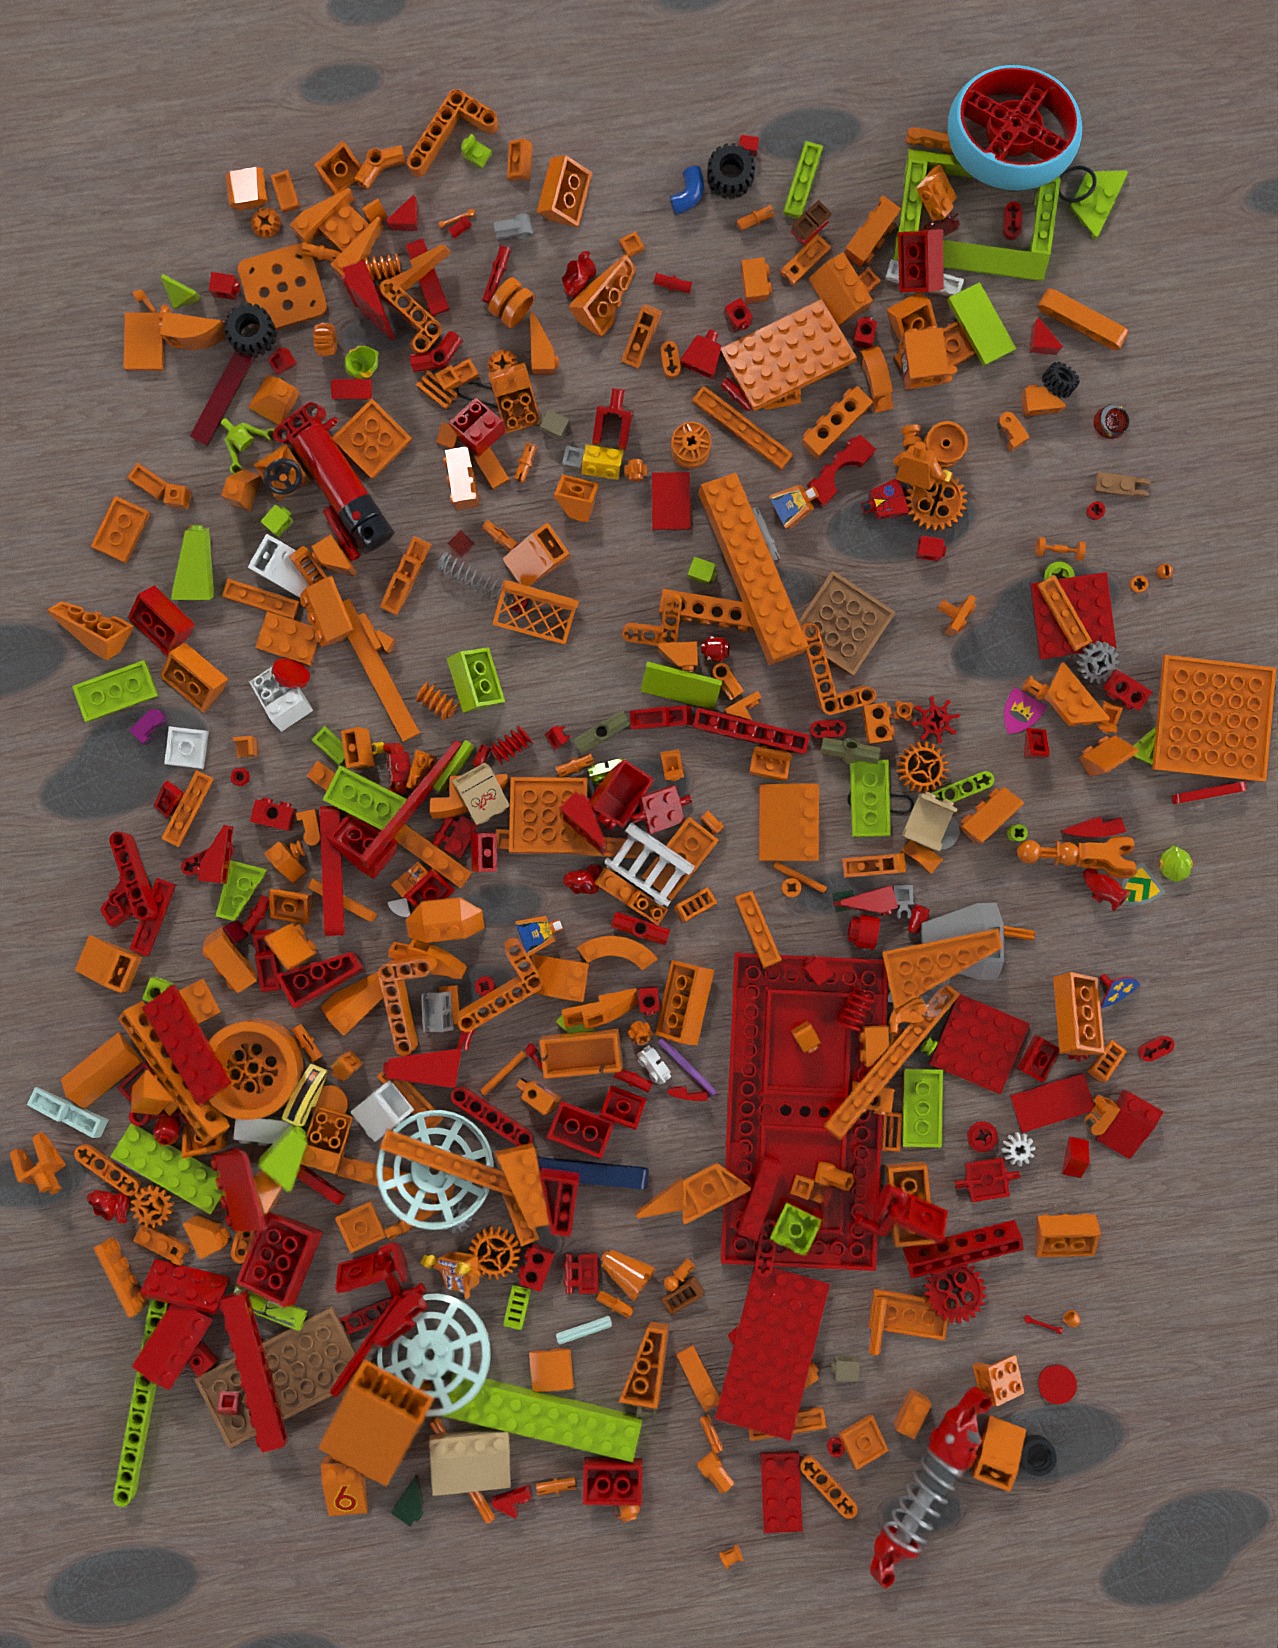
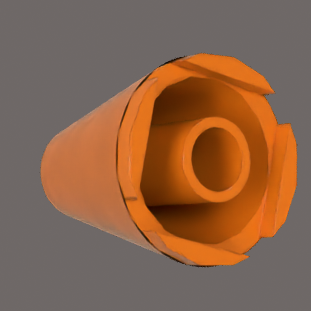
M613 1249L610 1252L606 1251L600 1259L604 1270L633 1301L640 1295L638 1292L646 1287L656 1269L652 1265Z

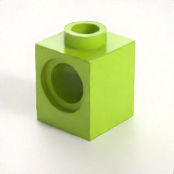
M275 504L260 522L279 538L294 520L290 517L292 513L284 506L279 508Z
M694 557L687 578L709 585L710 580H715L718 572L714 570L716 564Z
M156 976L150 977L142 1000L149 1003L155 998V988H158L162 993L174 983Z

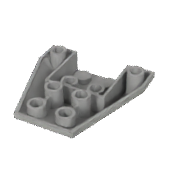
M975 903L921 923V944L999 929L1003 948L958 973L977 980H998L1004 963V928L997 903Z

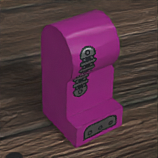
M151 709L129 731L142 744L148 745L152 741L149 736L157 727H162L166 723V715L158 709Z

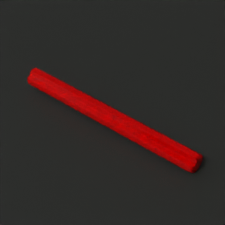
M395 1295L330 1389V1393L333 1396L338 1397L374 1346V1341L386 1318L403 1299L400 1295Z

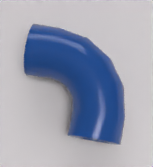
M692 166L684 170L682 174L685 180V189L678 194L670 196L671 206L675 215L694 208L701 199L704 191V179L700 166Z

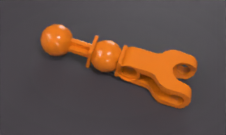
M1114 836L1106 843L1086 842L1078 843V846L1071 842L1060 844L1059 841H1056L1055 848L1040 847L1033 840H1024L1017 847L1018 858L1027 864L1035 863L1039 858L1054 859L1055 866L1059 862L1065 866L1076 864L1077 867L1103 869L1114 878H1132L1137 874L1135 862L1125 860L1120 856L1130 854L1133 851L1135 843L1130 837Z

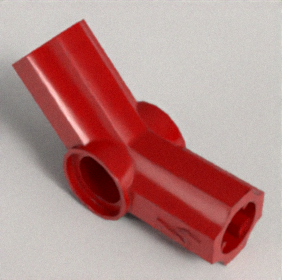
M449 330L437 348L430 352L410 355L413 373L432 369L443 370L448 367L450 359L463 343V339ZM438 356L445 357L442 362L435 361Z

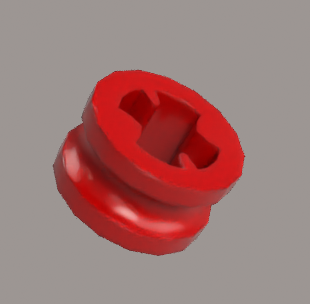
M1099 501L1091 503L1086 509L1088 518L1091 520L1100 519L1106 511L1104 504ZM1095 506L1097 507V510H1100V512L1097 515H1095V512L1091 510Z
M832 1437L828 1440L827 1449L829 1454L836 1458L842 1456L845 1448L839 1437ZM836 1443L837 1445L839 1443L840 1450L836 1451L835 1449L833 1451L832 1444Z

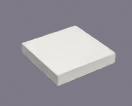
M169 726L164 764L204 769L209 731Z

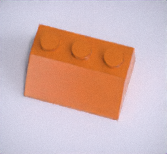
M567 155L550 158L537 213L550 221L579 227L592 172Z
M844 252L827 261L808 279L819 298L823 300L838 327L870 309L873 302Z
M332 576L305 588L300 594L301 604L306 608L308 621L313 626L315 638L321 647L342 642L354 630Z
M185 642L169 653L160 675L163 680L203 713L221 694L228 681V678Z
M996 787L989 793L990 798L986 802L981 801L975 807L976 811L972 815L967 814L961 820L962 824L959 828L974 844L982 843L1015 813L1024 802L1005 787L1000 789Z
M1046 1214L1037 1216L1035 1224L1036 1257L1095 1256L1101 1236L1096 1214Z

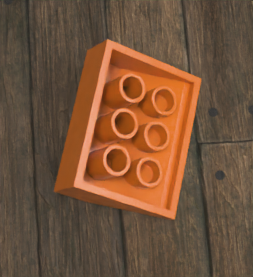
M759 784V861H819V784Z

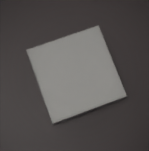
M566 445L562 466L581 470L585 449Z

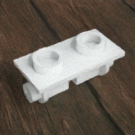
M650 1045L636 1054L638 1062L650 1073L649 1077L654 1083L658 1085L663 1084L671 1077V1071L663 1061L658 1065L656 1064L660 1056Z

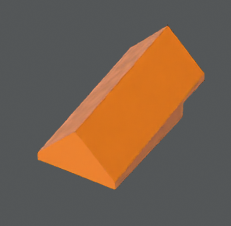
M119 1031L61 1078L65 1096L83 1109H86L130 1074L143 1060Z

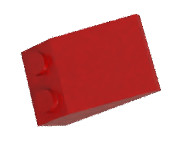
M575 791L559 808L560 817L604 856L606 854V843L589 803L590 800L581 793L579 795Z
M348 814L327 837V840L358 870L372 879H375L394 857L398 841L393 838L373 864L367 868L362 864L360 857L381 830Z
M1123 1089L1115 1103L1120 1109L1119 1113L1103 1134L1097 1135L1095 1140L1130 1159L1155 1129L1164 1111Z

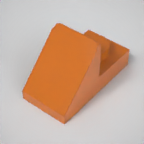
M759 691L724 709V713L752 721L746 707L748 706L751 709L759 704L758 700L761 699Z

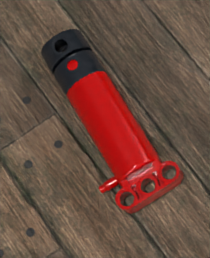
M308 402L276 426L273 436L278 442L292 445L362 552H371L389 541L395 532L328 433V430L338 423L337 417L322 424L326 417L325 408L317 403ZM317 408V414L312 416V411ZM302 419V425L298 428L297 423ZM287 430V437L283 439L282 435Z

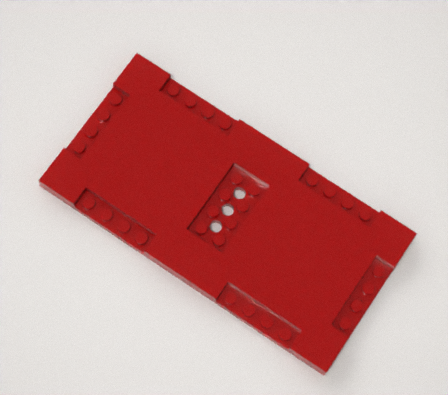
M734 952L725 1169L747 1184L751 1190L723 1204L720 1262L721 1264L738 1265L755 1264L758 1240L739 1235L737 1229L743 1211L749 1202L761 1158L765 1156L782 1164L765 1219L772 1218L778 1222L787 1203L822 1220L806 1256L777 1243L773 1266L876 1271L877 1234L856 1226L854 1222L858 1216L862 1215L865 1220L878 1225V1222L874 1221L880 1187L883 1115L874 1114V1110L866 1109V1112L861 1113L840 1140L824 1126L851 1095L853 1081L862 1082L885 1054L884 1052L871 1067H866L860 1059L863 1043H860L859 1032L863 1031L862 1026L886 1025L888 976L884 959L821 957L834 975L817 986L803 968L806 964L804 961L810 956L780 955L782 960L780 963L763 969L757 953ZM853 987L870 994L874 1000V1003H867L871 1010H864L868 1016L860 1017L864 1021V1024H857L861 1029L860 1031H854L838 1023L843 1022L840 1015L847 1014L843 1008H850L846 1002L853 1001L850 994H857ZM806 1021L811 1024L821 1042L818 1044L819 1048L811 1053H808V1051L804 1053L791 1033V1030ZM876 1097L871 1101L870 1104H873L876 1101ZM783 1105L791 1107V1112L788 1115L780 1113V1108ZM808 1106L810 1108L809 1115H800V1108ZM821 1107H828L829 1115L821 1117L819 1109ZM819 1162H826L835 1165V1168L853 1174L854 1182L849 1191L835 1187L829 1206L791 1194L796 1175L815 1180ZM769 1223V1226H765L768 1234L767 1237L763 1235V1238H770L771 1230L775 1229L772 1223ZM769 1242L763 1243L761 1250L765 1253L770 1252L772 1244ZM763 1257V1264L759 1266H767L766 1258L771 1259V1257Z

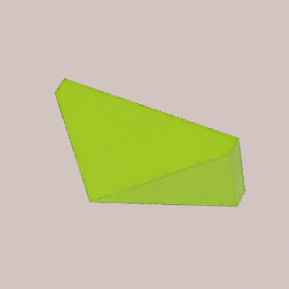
M162 274L161 279L173 309L200 301L201 297L196 291Z

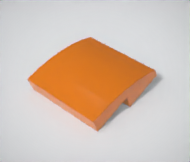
M553 1348L550 1351L532 1350L529 1352L533 1392L559 1391L574 1388L571 1350L569 1348Z

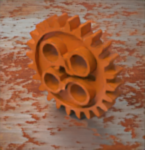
M953 473L949 483L936 480L932 486L934 492H928L925 488L909 484L911 489H907L905 492L909 495L905 497L906 502H909L907 504L908 509H911L908 516L914 515L912 522L918 520V527L924 524L926 531L930 526L933 532L936 531L937 527H939L940 531H943L944 525L949 529L952 526L951 522L956 524L958 522L957 518L963 516L960 511L966 510V507L962 504H965L967 499L962 497L967 492H961L964 484L958 486L957 483L960 479L953 480ZM939 484H941L942 488L937 498L938 503L934 508L933 516H930V511L934 504L933 498L937 494ZM943 491H950L952 498L945 497ZM926 503L928 510H922L919 504ZM943 508L946 511V516L939 515L938 509Z

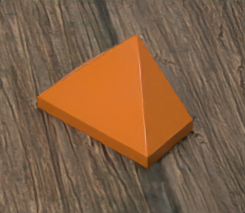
M909 840L901 850L930 874L934 872L943 860L930 848L912 840Z

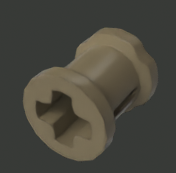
M637 1406L636 1418L646 1417L655 1421L657 1409Z

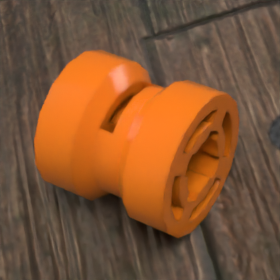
M907 425L901 428L902 435L905 438L903 440V448L908 449L910 446H914L916 442H922V439L919 437L921 432L920 425Z

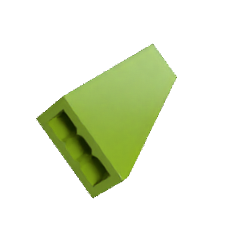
M191 525V528L187 529L184 533L171 600H211L214 597L209 528H203V525Z

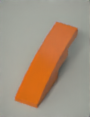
M413 536L406 554L403 555L397 571L393 574L380 605L381 608L398 615L432 546L431 543Z

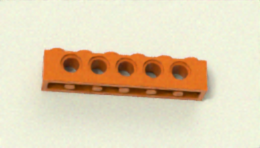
M668 589L662 590L659 614L662 617L666 596L670 593H676L682 598V603L685 606L680 614L681 621L691 623L692 620L700 621V624L711 626V623L719 624L718 627L730 629V626L738 627L737 630L742 632H749V629L754 630L743 602ZM671 600L670 610L674 611L675 600ZM699 605L703 608V612L696 614L693 612V607ZM716 608L720 609L722 615L714 617L711 611ZM738 612L741 615V619L733 620L730 614Z

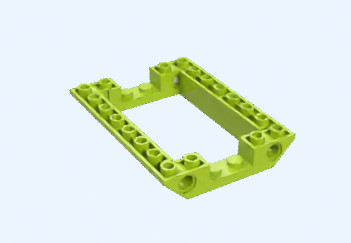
M908 149L903 181L902 207L897 225L893 260L898 261V232L919 229L922 199L916 188L926 177V171L930 172L934 166L941 164L945 174L974 178L961 166L955 155ZM1060 175L1051 182L1038 187L1035 193L1034 205H1036V212L1028 251L943 240V268L1043 281L1051 255L1061 180Z

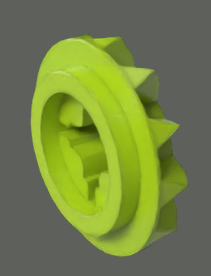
M1054 562L1045 570L1043 580L1054 574L1057 575L1061 570L1062 578L1075 577V574L1069 564Z

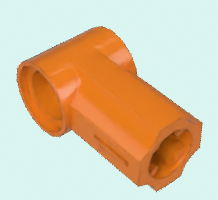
M719 663L713 668L712 677L722 680L721 688L730 701L744 692L726 664ZM719 667L724 668L726 671L725 677H718L716 669Z
M819 1162L815 1182L849 1191L854 1182L853 1174L835 1168V1165Z
M713 1451L697 1462V1466L702 1474L712 1481L721 1494L727 1492L734 1484V1481L722 1467L720 1459Z

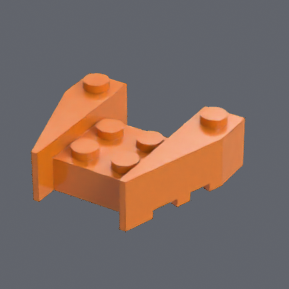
M350 188L302 211L290 223L293 232L303 242L310 244L322 233L341 251V254L330 264L340 278L344 275L342 267L369 257L371 249L383 229V224L379 217L369 224L349 205L355 199Z

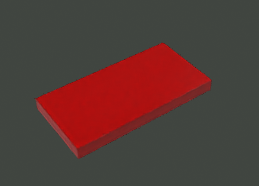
M1083 1072L1009 1095L1022 1133L1091 1112L1095 1107Z

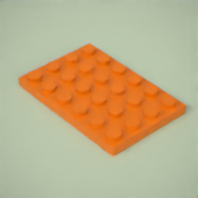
M822 299L722 347L720 351L753 411L763 408L857 361L855 353Z

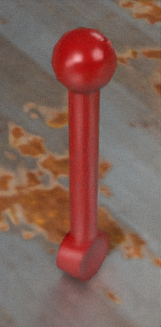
M1030 1315L1024 1317V1321L1027 1324L1034 1323L1054 1330L1057 1334L1063 1333L1062 1327H1054L1034 1320Z

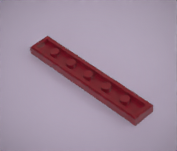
M237 350L234 351L190 434L192 439L209 446L255 359L253 355L249 358L245 354H239Z

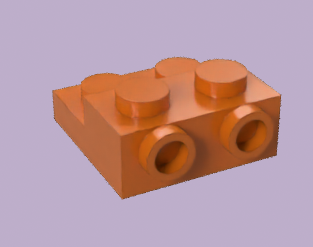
M941 164L936 165L916 188L932 221L945 219L954 208L952 203L957 198Z

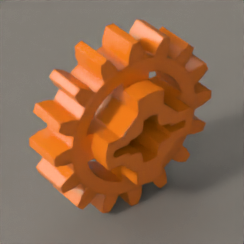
M153 1185L148 1186V1190L146 1187L142 1188L141 1192L135 1194L137 1199L131 1201L132 1204H135L131 1211L136 1212L133 1218H139L138 1224L145 1222V1228L150 1226V1224L152 1228H156L158 1224L162 1226L165 1224L164 1220L168 1221L171 1218L169 1214L174 1212L170 1207L175 1202H170L169 1200L173 1195L167 1196L168 1190L161 1191L160 1185L155 1189ZM152 1194L149 1199H143L146 1195ZM156 1214H162L161 1217L154 1219Z

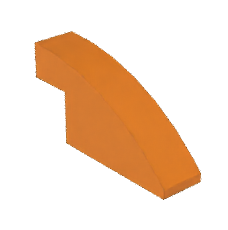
M494 775L503 791L509 785L508 775ZM450 776L449 797L430 798V814L432 819L447 818L469 812L459 791L452 783L454 779L460 776Z

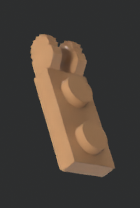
M1098 472L1096 474L1094 492L1146 498L1149 496V492L1134 490L1135 485L1149 486L1151 480Z

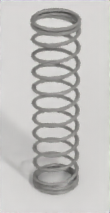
M447 552L443 553L437 564L436 569L438 571H441L443 569L444 574H448L450 572L451 578L457 575L458 582L464 579V585L470 583L471 589L477 586V592H481L484 589V596H487L491 593V600L497 597L498 603L501 588L498 591V593L492 598V594L498 582V579L495 581L491 590L487 594H485L491 576H489L486 584L479 591V585L485 573H482L479 581L475 584V586L472 587V582L478 571V568L475 570L471 579L467 583H465L466 576L471 568V565H469L466 573L459 580V574L465 562H462L459 570L456 572L454 576H452V571L458 560V557L455 559L452 567L445 573V568L451 557V554ZM506 593L504 596L506 606L513 603L515 599L513 594H510L508 597L509 593Z

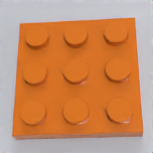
M373 399L369 400L332 437L334 442L372 480L413 441Z

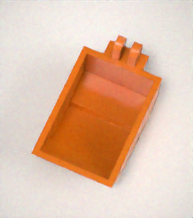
M167 305L161 306V311L158 315L161 322L159 323L158 330L170 347L199 350L214 346L226 338V333L224 332L225 325L221 320L172 313Z

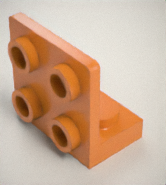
M1011 1355L992 1365L979 1362L972 1365L977 1387L992 1398V1406L997 1407L1024 1394L1015 1355Z

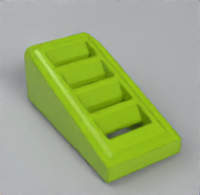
M512 1285L503 1326L522 1330L531 1288ZM515 1292L525 1294L526 1297L523 1298L515 1296L514 1294ZM513 1300H514V1301H518V1302H523L524 1305H518V1304H514V1303H512V1302H513ZM511 1308L522 1311V1314L511 1312ZM509 1317L520 1319V1321L509 1319Z

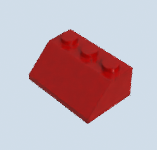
M943 229L898 232L899 292H932L944 289Z
M155 585L137 595L128 615V619L167 657L172 650L183 644L195 626L191 619Z
M561 1101L546 1139L602 1159L615 1122Z
M584 1457L583 1505L642 1506V1458H634L633 1462L613 1457Z

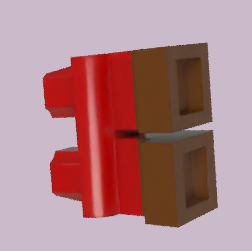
M818 200L806 211V214L804 213L792 224V235L805 246L829 223L828 219L832 213Z

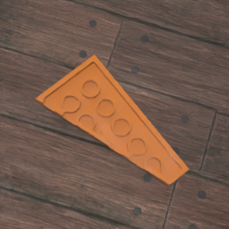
M999 929L882 952L894 1009L1003 948Z

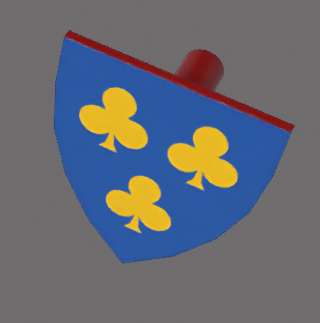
M1102 974L1099 979L1106 985L1108 990L1100 1008L1108 1007L1124 999L1140 985L1139 982L1133 977H1122L1111 981L1106 974Z

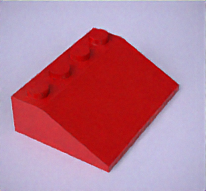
M361 260L342 267L344 275L341 278L355 308L359 307L362 314L390 340H396L377 287L365 261Z
M236 1147L213 1153V1159L210 1160L213 1171L217 1173L218 1178L215 1179L217 1189H221L222 1197H220V1203L222 1208L226 1209L227 1216H224L227 1227H230L233 1231L266 1230L247 1153Z
M269 1211L266 1215H263L266 1230L256 1231L236 1284L285 1308L296 1303L323 1231L306 1223Z

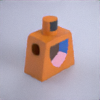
M521 1078L516 1085V1088L523 1092L521 1098L544 1115L552 1114L562 1099L560 1095L538 1081H531L529 1083Z

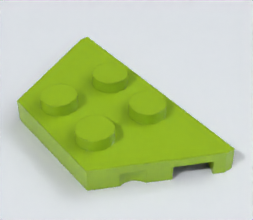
M1093 171L1097 179L1094 191L1086 199L1071 203L1069 207L1072 213L1079 218L1080 223L1090 230L1091 236L1095 240L1099 236L1128 171ZM1086 172L1074 198L1082 197L1090 190L1093 182L1090 173Z

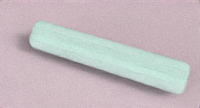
M606 1316L556 1334L557 1342L563 1344L610 1328L612 1326L611 1318Z

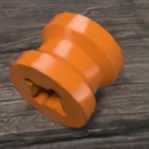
M794 878L784 880L781 884L782 893L787 897H796L801 892L800 882Z

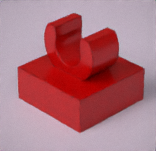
M557 725L544 734L554 751L563 746L571 737L570 735L564 736L562 733L565 726L559 728Z

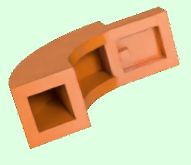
M875 346L860 350L862 369L867 376L871 400L873 401V412L878 413L893 409L891 395L893 390L890 374L880 347Z

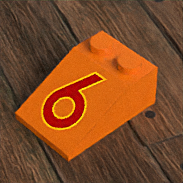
M325 1456L321 1463V1476L328 1516L368 1513L365 1475L341 1461L334 1460L331 1456Z

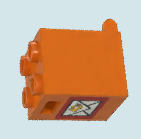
M930 326L920 331L909 329L903 334L898 348L904 390L950 383L952 380L951 375L956 374L957 367H948L943 328Z

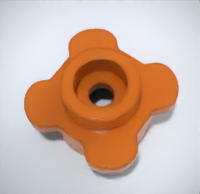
M897 701L895 703L896 711L893 714L894 718L910 721L912 719V709L914 708L913 703Z

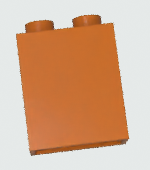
M364 1360L349 1385L318 1449L329 1454L334 1460L341 1461L363 1473L368 1479L375 1480L387 1487L434 1398L369 1361Z

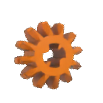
M321 323L315 325L313 340L317 354L319 356L336 354L338 340L333 324Z

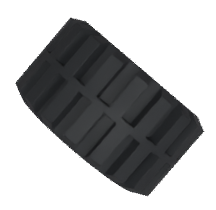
M726 143L723 148L717 147L716 152L713 151L711 158L708 160V184L710 183L711 190L715 189L716 195L722 194V198L725 199L726 196L734 199L735 195L739 198L742 196V192L746 194L754 180V157L750 155L748 149L743 150L744 146L739 145L737 147L736 143H732V146H728V143ZM726 165H735L742 173L737 177L729 178L724 176L720 169Z
M242 303L239 304V308H232L233 312H228V320L225 319L224 321L226 326L224 327V332L232 347L239 354H245L249 358L251 355L254 358L258 357L260 353L262 356L265 355L266 350L270 351L272 349L270 345L275 344L274 337H277L276 327L270 315L263 307L260 308L258 304L252 306L251 303H247L244 306ZM247 325H260L259 331L254 336H241L242 330Z

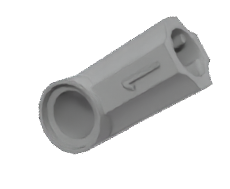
M518 214L513 219L494 222L497 240L514 237L527 239L533 236L529 214Z

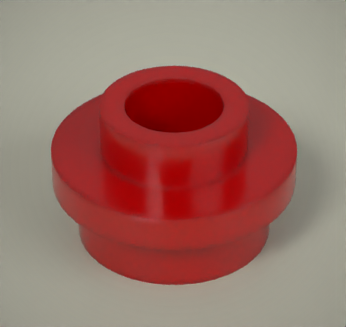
M239 767L231 772L230 779L234 785L242 787L248 784L250 774L245 768ZM239 774H243L244 776L243 780L241 781L238 780Z

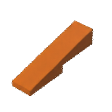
M443 243L411 259L412 268L389 280L394 281L404 291L408 290L450 255V249ZM389 285L386 286L384 292L386 294L390 292L389 289L391 287ZM395 293L391 299L393 300L399 294Z

